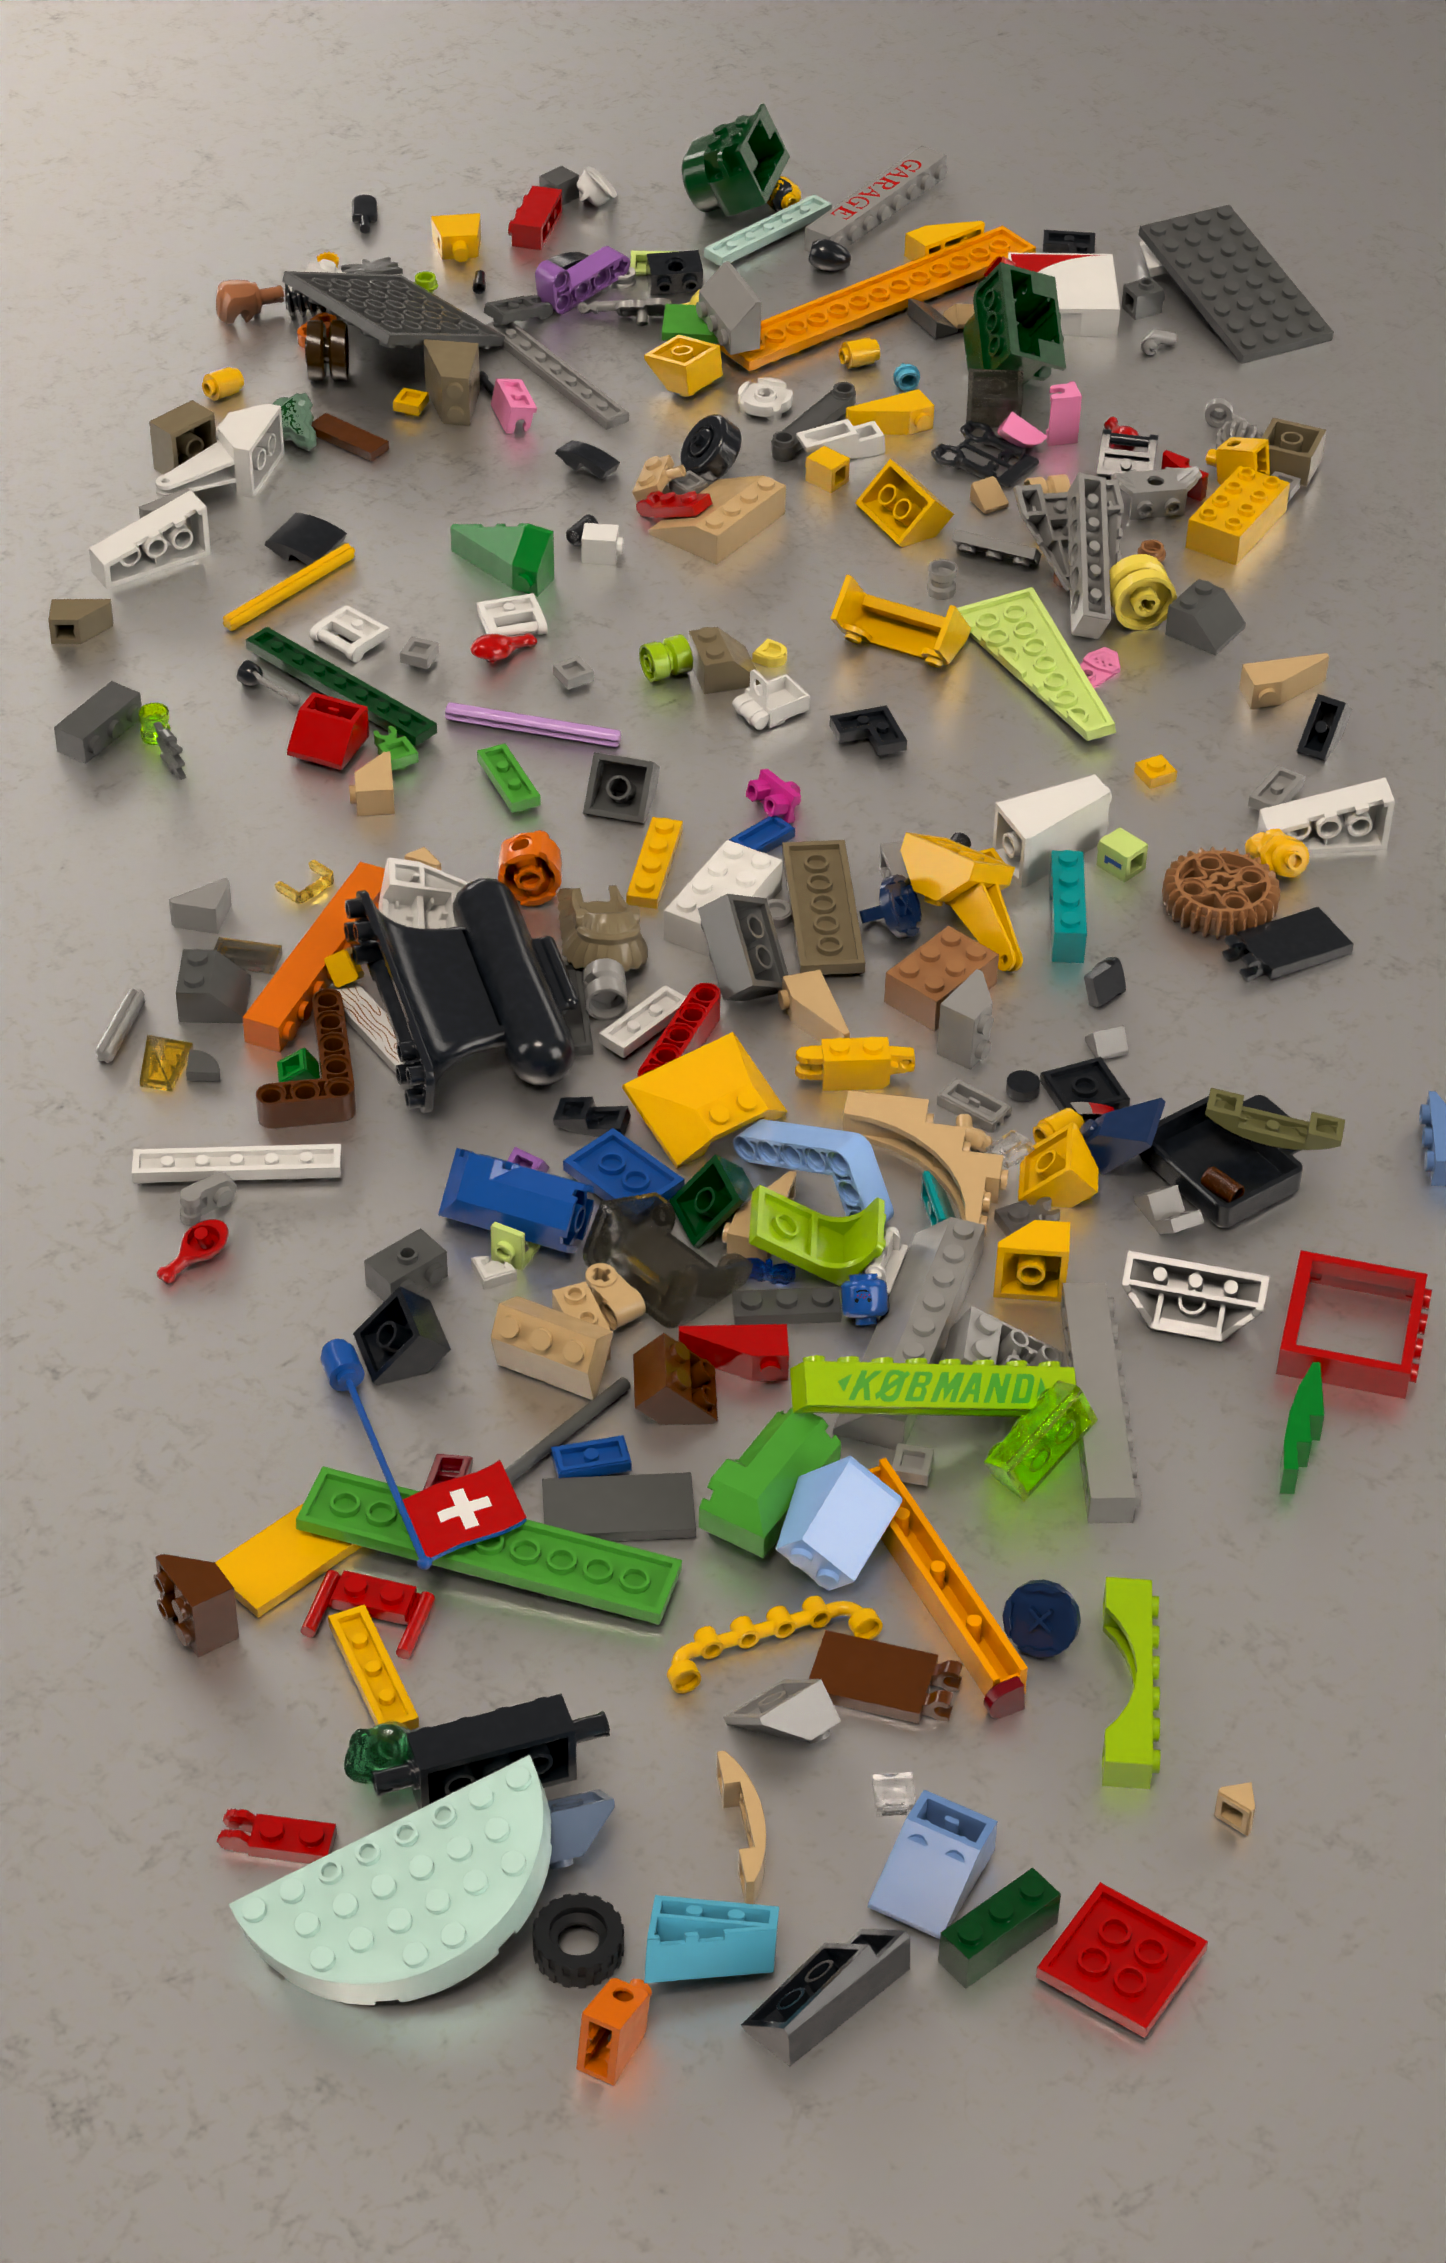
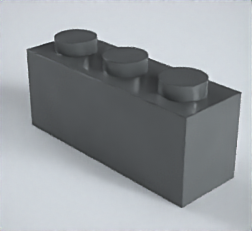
M113 681L108 683L54 727L57 752L82 763H88L143 718L140 692Z

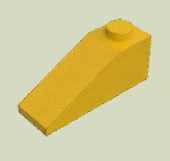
M983 221L925 225L905 233L904 256L914 261L984 233L985 223Z
M917 389L847 407L846 419H849L853 426L875 421L884 435H911L933 429L934 404Z

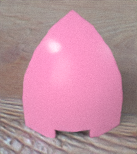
M1013 411L997 430V434L1002 439L1021 448L1037 446L1048 437Z

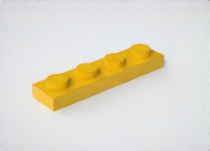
M652 817L626 894V903L628 905L658 909L683 831V821Z
M365 1604L329 1615L328 1622L331 1632L382 1740L419 1728V1717Z

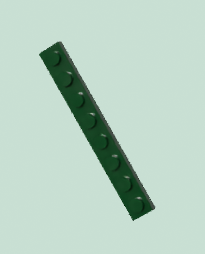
M265 627L245 639L247 650L323 694L367 706L368 719L386 730H388L389 726H393L397 730L398 737L406 736L415 747L437 733V723L269 627Z

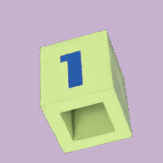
M1121 827L1099 840L1096 865L1121 881H1128L1146 868L1148 844Z

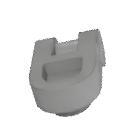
M220 1172L183 1188L180 1192V1203L182 1205L180 1209L181 1222L185 1225H195L200 1222L202 1215L230 1204L236 1193V1183L226 1173Z

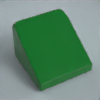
M305 1047L277 1062L279 1082L320 1078L319 1063Z

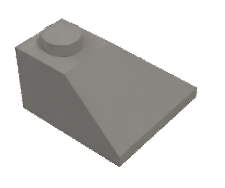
M784 1679L723 1717L727 1725L788 1740L809 1741L810 1744L827 1738L831 1734L829 1729L841 1722L821 1679Z

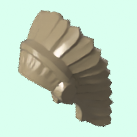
M609 885L608 887L610 893V901L608 902L591 901L586 903L583 901L580 888H562L557 893L559 901L557 908L560 911L558 918L560 920L559 929L562 932L561 939L563 940L561 946L563 948L562 956L567 957V962L573 964L575 969H585L592 961L603 958L616 960L622 964L625 972H628L630 968L634 970L639 969L640 965H645L647 962L648 948L640 933V909L638 906H629L621 896L616 885Z

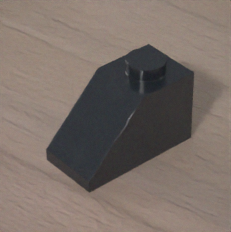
M1317 694L1296 751L1326 761L1342 739L1352 712L1349 705L1345 702Z

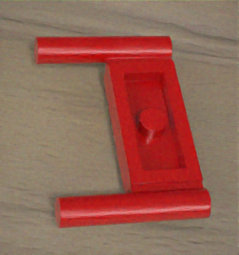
M328 1570L300 1632L306 1637H314L327 1607L345 1611L365 1604L371 1618L402 1625L407 1624L396 1650V1655L401 1659H409L435 1601V1596L427 1591L421 1594L417 1593V1587L345 1570L342 1575L337 1571Z

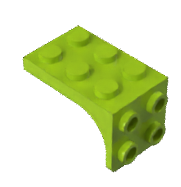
M759 1184L752 1192L749 1244L841 1287L845 1281H849V1275L862 1274L865 1267L884 1251L886 1240L884 1239V1224L886 1222V1214L884 1213L885 1201L876 1197L864 1210L857 1214L846 1217H832L818 1213Z

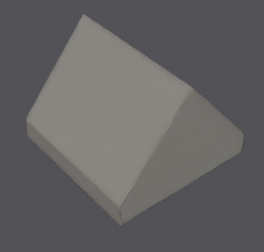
M1124 1025L1093 1032L1085 1036V1042L1095 1058L1102 1057L1103 1060L1129 1053Z

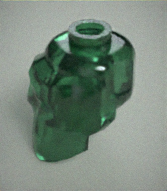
M389 1720L370 1729H357L350 1738L349 1748L345 1755L344 1770L346 1775L355 1782L370 1785L372 1784L371 1771L405 1764V1759H408L406 1733H410L411 1730L398 1721Z

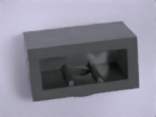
M421 1228L364 1260L366 1286L383 1301L399 1286L418 1294L448 1276L447 1251Z

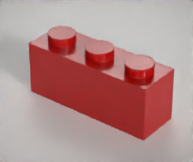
M532 186L529 193L524 195L521 207L517 208L515 218L510 220L508 226V235L512 236L513 247L542 251L562 214V189Z

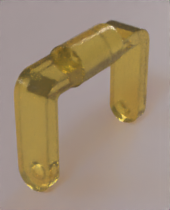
M312 860L308 863L309 868L322 878H319L300 892L282 881L275 883V888L280 894L293 902L302 904L333 885L334 874L331 869L316 860Z

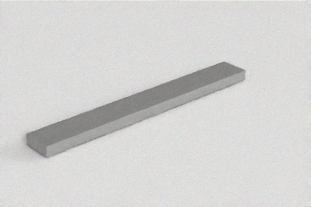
M496 322L486 324L505 336L502 346L504 349L606 430L629 421V413L514 322H509L507 325H501Z

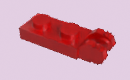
M661 491L651 492L647 499L640 500L636 504V509L642 517H695L713 503L709 493L697 494L696 491L676 495L675 492L663 494Z
M231 1808L230 1810L227 1809L222 1821L230 1829L221 1830L216 1842L224 1850L248 1853V1856L310 1864L332 1853L337 1829L334 1823L256 1814L255 1816L248 1810ZM244 1832H251V1835L249 1836Z

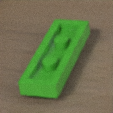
M506 743L477 750V761L512 813L541 805L540 794Z

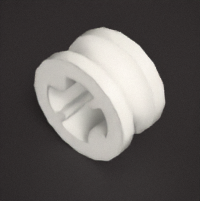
M629 267L628 272L624 276H619L613 285L618 288L634 286L636 283L634 278L636 275L635 269Z

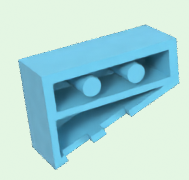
M655 1895L647 1936L644 1983L774 1972L779 1907Z

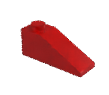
M787 1324L679 1326L678 1341L682 1342L687 1349L702 1359H707L715 1369L750 1381L788 1380L789 1346Z

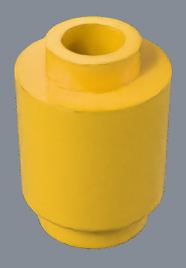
M868 337L843 342L838 352L839 360L847 369L874 364L875 361L880 359L879 344L876 339Z
M226 367L206 374L203 378L202 390L211 400L217 401L238 393L244 386V378L239 369Z
M1065 1108L1040 1120L1037 1126L1033 1128L1035 1143L1037 1144L1071 1122H1074L1080 1129L1084 1124L1082 1116L1071 1108Z

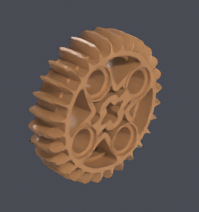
M1212 846L1210 851L1199 848L1197 854L1188 851L1186 857L1180 855L1178 860L1171 862L1170 868L1166 870L1162 886L1163 906L1166 907V913L1172 915L1173 922H1180L1183 929L1191 927L1192 934L1199 931L1203 933L1204 938L1210 934L1215 935L1216 939L1219 936L1237 935L1239 931L1271 922L1273 917H1276L1280 901L1279 880L1276 878V873L1269 870L1268 864H1261L1259 857L1251 859L1249 852L1242 855L1239 854L1238 849L1230 852L1226 851L1225 847L1223 850H1215Z

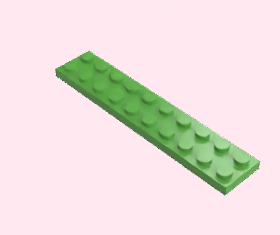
M324 1466L321 1468L296 1518V1529L415 1561L419 1560L387 1483ZM397 1486L402 1500L420 1492ZM527 1519L524 1524L503 1535L461 1547L432 1561L434 1566L658 1625L661 1623L682 1570L681 1559Z

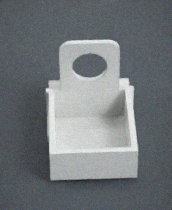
M753 669L750 671V688H745V693L737 696L733 700L732 706L751 726L757 730H762L766 726L773 728L785 723V719L808 711L810 695L787 674L767 681L759 672ZM756 679H757L761 684L756 685Z

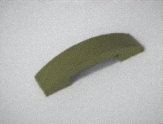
M1215 1088L1210 1089L1205 1114L1223 1128L1243 1138L1268 1146L1293 1150H1322L1341 1146L1345 1119L1311 1112L1308 1122L1243 1106L1244 1095Z

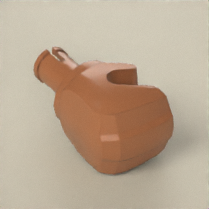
M248 280L223 281L217 288V316L226 324H232L237 316L241 314L247 323L255 314H260L262 305L284 302L283 288L281 285H278L276 287L259 289L255 282L250 283Z

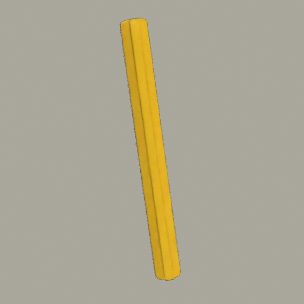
M349 543L341 545L223 616L224 627H227L229 631H234L355 557L354 547H351Z

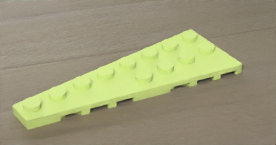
M1033 587L957 608L971 627L969 636L1085 740L1089 741L1116 733L1115 722Z

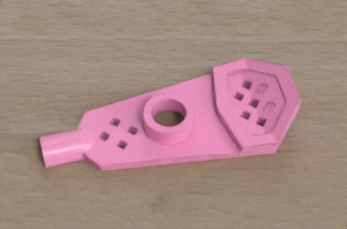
M1106 647L1089 652L1080 664L1094 689L1119 673L1121 668L1118 653Z

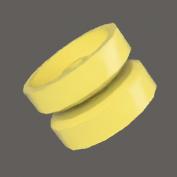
M1134 554L1121 559L1109 570L1110 602L1117 620L1124 627L1132 630H1147L1158 626L1167 619L1168 606L1177 599V595L1165 568L1157 558L1147 554Z

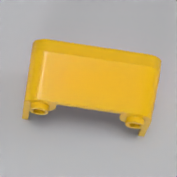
M847 574L830 617L839 630L845 634L844 639L855 644H861V641L918 657L924 659L926 664L935 668L949 665L966 643L971 632V627L956 606H949L946 617L866 594L856 580Z

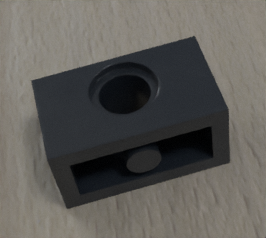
M699 250L647 254L646 276L650 295L697 292L703 287V268Z

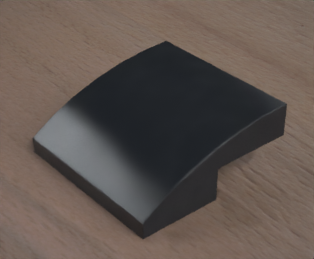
M295 513L265 542V546L287 561L295 556L306 565H310L335 550L345 540L347 533L323 519L308 514Z

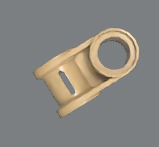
M596 1263L587 1268L585 1280L610 1330H616L645 1314L646 1306L641 1294L634 1287H631L617 1273L615 1268L605 1263Z

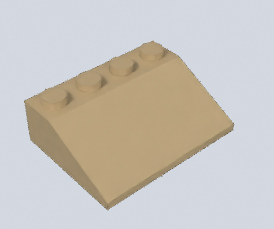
M764 475L718 479L698 493H709L712 505L695 517L664 518L649 529V534L717 565L785 514L786 485Z

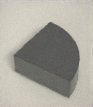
M190 1049L186 1078L188 1081H220L219 1064L210 1054Z

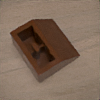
M665 1333L633 1354L635 1409L660 1425L713 1424L718 1421L715 1367L707 1359H702L687 1349L682 1342L674 1340Z
M160 1554L155 1557L157 1574L153 1577L155 1585L160 1592L157 1606L162 1617L166 1621L171 1619L174 1623L176 1634L183 1646L189 1645L197 1657H200L239 1638L234 1587L215 1562Z

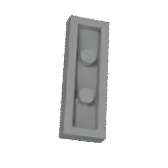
M955 529L952 541L959 546V551L968 554H975L976 551L985 552L986 557L1002 561L1003 557L1013 559L1014 564L1023 567H1029L1030 563L1039 565L1042 555L1037 548Z

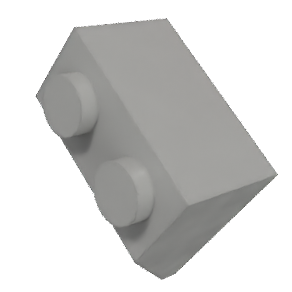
M976 969L940 1005L937 1054L970 1070L980 1060H984L991 1050L989 1039L994 1021L993 1017H991L993 1002L983 971Z

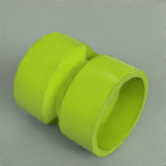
M681 634L665 638L662 643L654 641L640 646V664L645 677L650 682L669 677L670 673L676 676L690 672L693 668V656L690 645Z

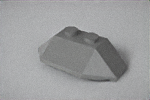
M1128 1250L1121 1285L1150 1330L1222 1343L1263 1313L1270 1276Z

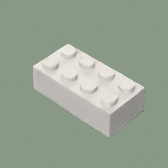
M726 840L664 910V940L710 957L706 936L701 928L698 908L725 894L767 898V901L774 899L782 890L783 860Z

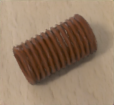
M1214 1166L1208 1168L1202 1175L1201 1184L1226 1203H1230L1244 1195V1186Z

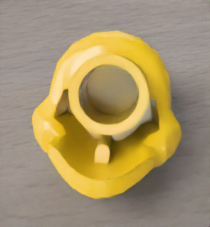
M1279 828L1267 830L1266 833H1257L1245 843V852L1250 853L1251 859L1259 857L1261 864H1268L1269 870L1274 871L1279 876L1295 878L1306 870L1309 863V851L1306 845L1294 837L1285 835Z

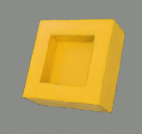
M403 387L393 400V411L419 416L429 403V393Z
M1162 754L1135 762L1134 772L1149 789L1176 781L1177 770Z

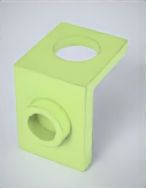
M494 1222L491 1225V1259L503 1264L504 1261L508 1262L515 1269L522 1271L542 1245L525 1241L524 1232ZM525 1244L529 1247V1249L526 1252Z

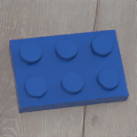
M614 1128L563 1160V1171L578 1182L594 1186V1193L634 1223L671 1199L685 1185L684 1178Z

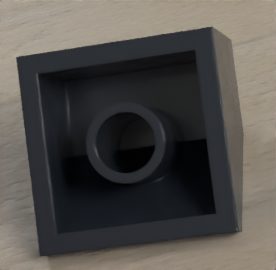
M401 1286L353 1333L371 1380L376 1385L426 1374L451 1350L431 1301Z

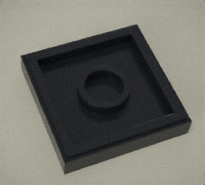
M1102 1057L1040 1073V1082L1059 1111L1065 1108H1071L1076 1111L1070 1104L1071 1102L1098 1103L1117 1109L1129 1107L1130 1105L1129 1096ZM1080 1114V1115L1082 1116L1083 1120H1085V1119H1089V1118H1092V1117L1100 1116V1115H1102V1114Z

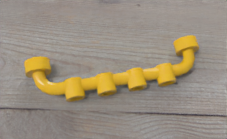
M817 1595L811 1596L803 1602V1611L789 1614L786 1607L775 1606L767 1612V1621L753 1624L750 1617L740 1616L731 1622V1631L717 1635L715 1629L711 1626H704L698 1629L693 1637L694 1642L681 1646L674 1653L671 1661L672 1666L667 1671V1679L676 1693H688L694 1690L701 1682V1674L695 1663L690 1660L692 1658L703 1656L705 1659H713L719 1656L723 1649L737 1645L740 1648L748 1649L756 1645L759 1639L775 1635L777 1638H786L793 1634L795 1629L811 1625L813 1628H822L832 1618L840 1616L850 1617L848 1626L855 1637L869 1640L879 1635L883 1624L876 1611L872 1608H863L850 1601H836L825 1604L822 1597Z

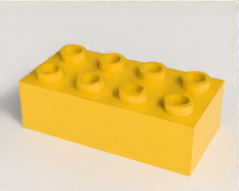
M1239 466L1189 518L1185 548L1237 565L1286 512L1290 483L1276 476H1269L1254 471L1250 467Z

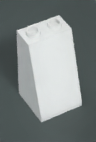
M1094 774L996 802L992 848L997 851L1004 863L1015 867L1012 878L1020 888L1027 887L1050 873L1052 850L1083 851L1084 854L1098 845L1099 840L1106 835L1107 827L1109 826L1108 812L1109 803L1112 801L1111 791Z

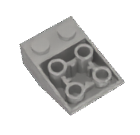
M971 1306L949 1330L945 1359H960L961 1364L972 1365L973 1361L985 1359L994 1360V1365H1005L1009 1361L1024 1360L1027 1361L1028 1366H1038L1039 1363L1046 1361L1060 1362V1367H1062L1064 1352Z

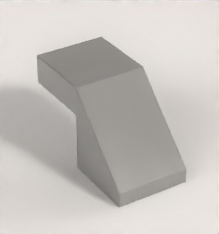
M1178 1185L1161 1187L1133 1197L1136 1206L1159 1235L1176 1233L1204 1223L1200 1209L1185 1211Z

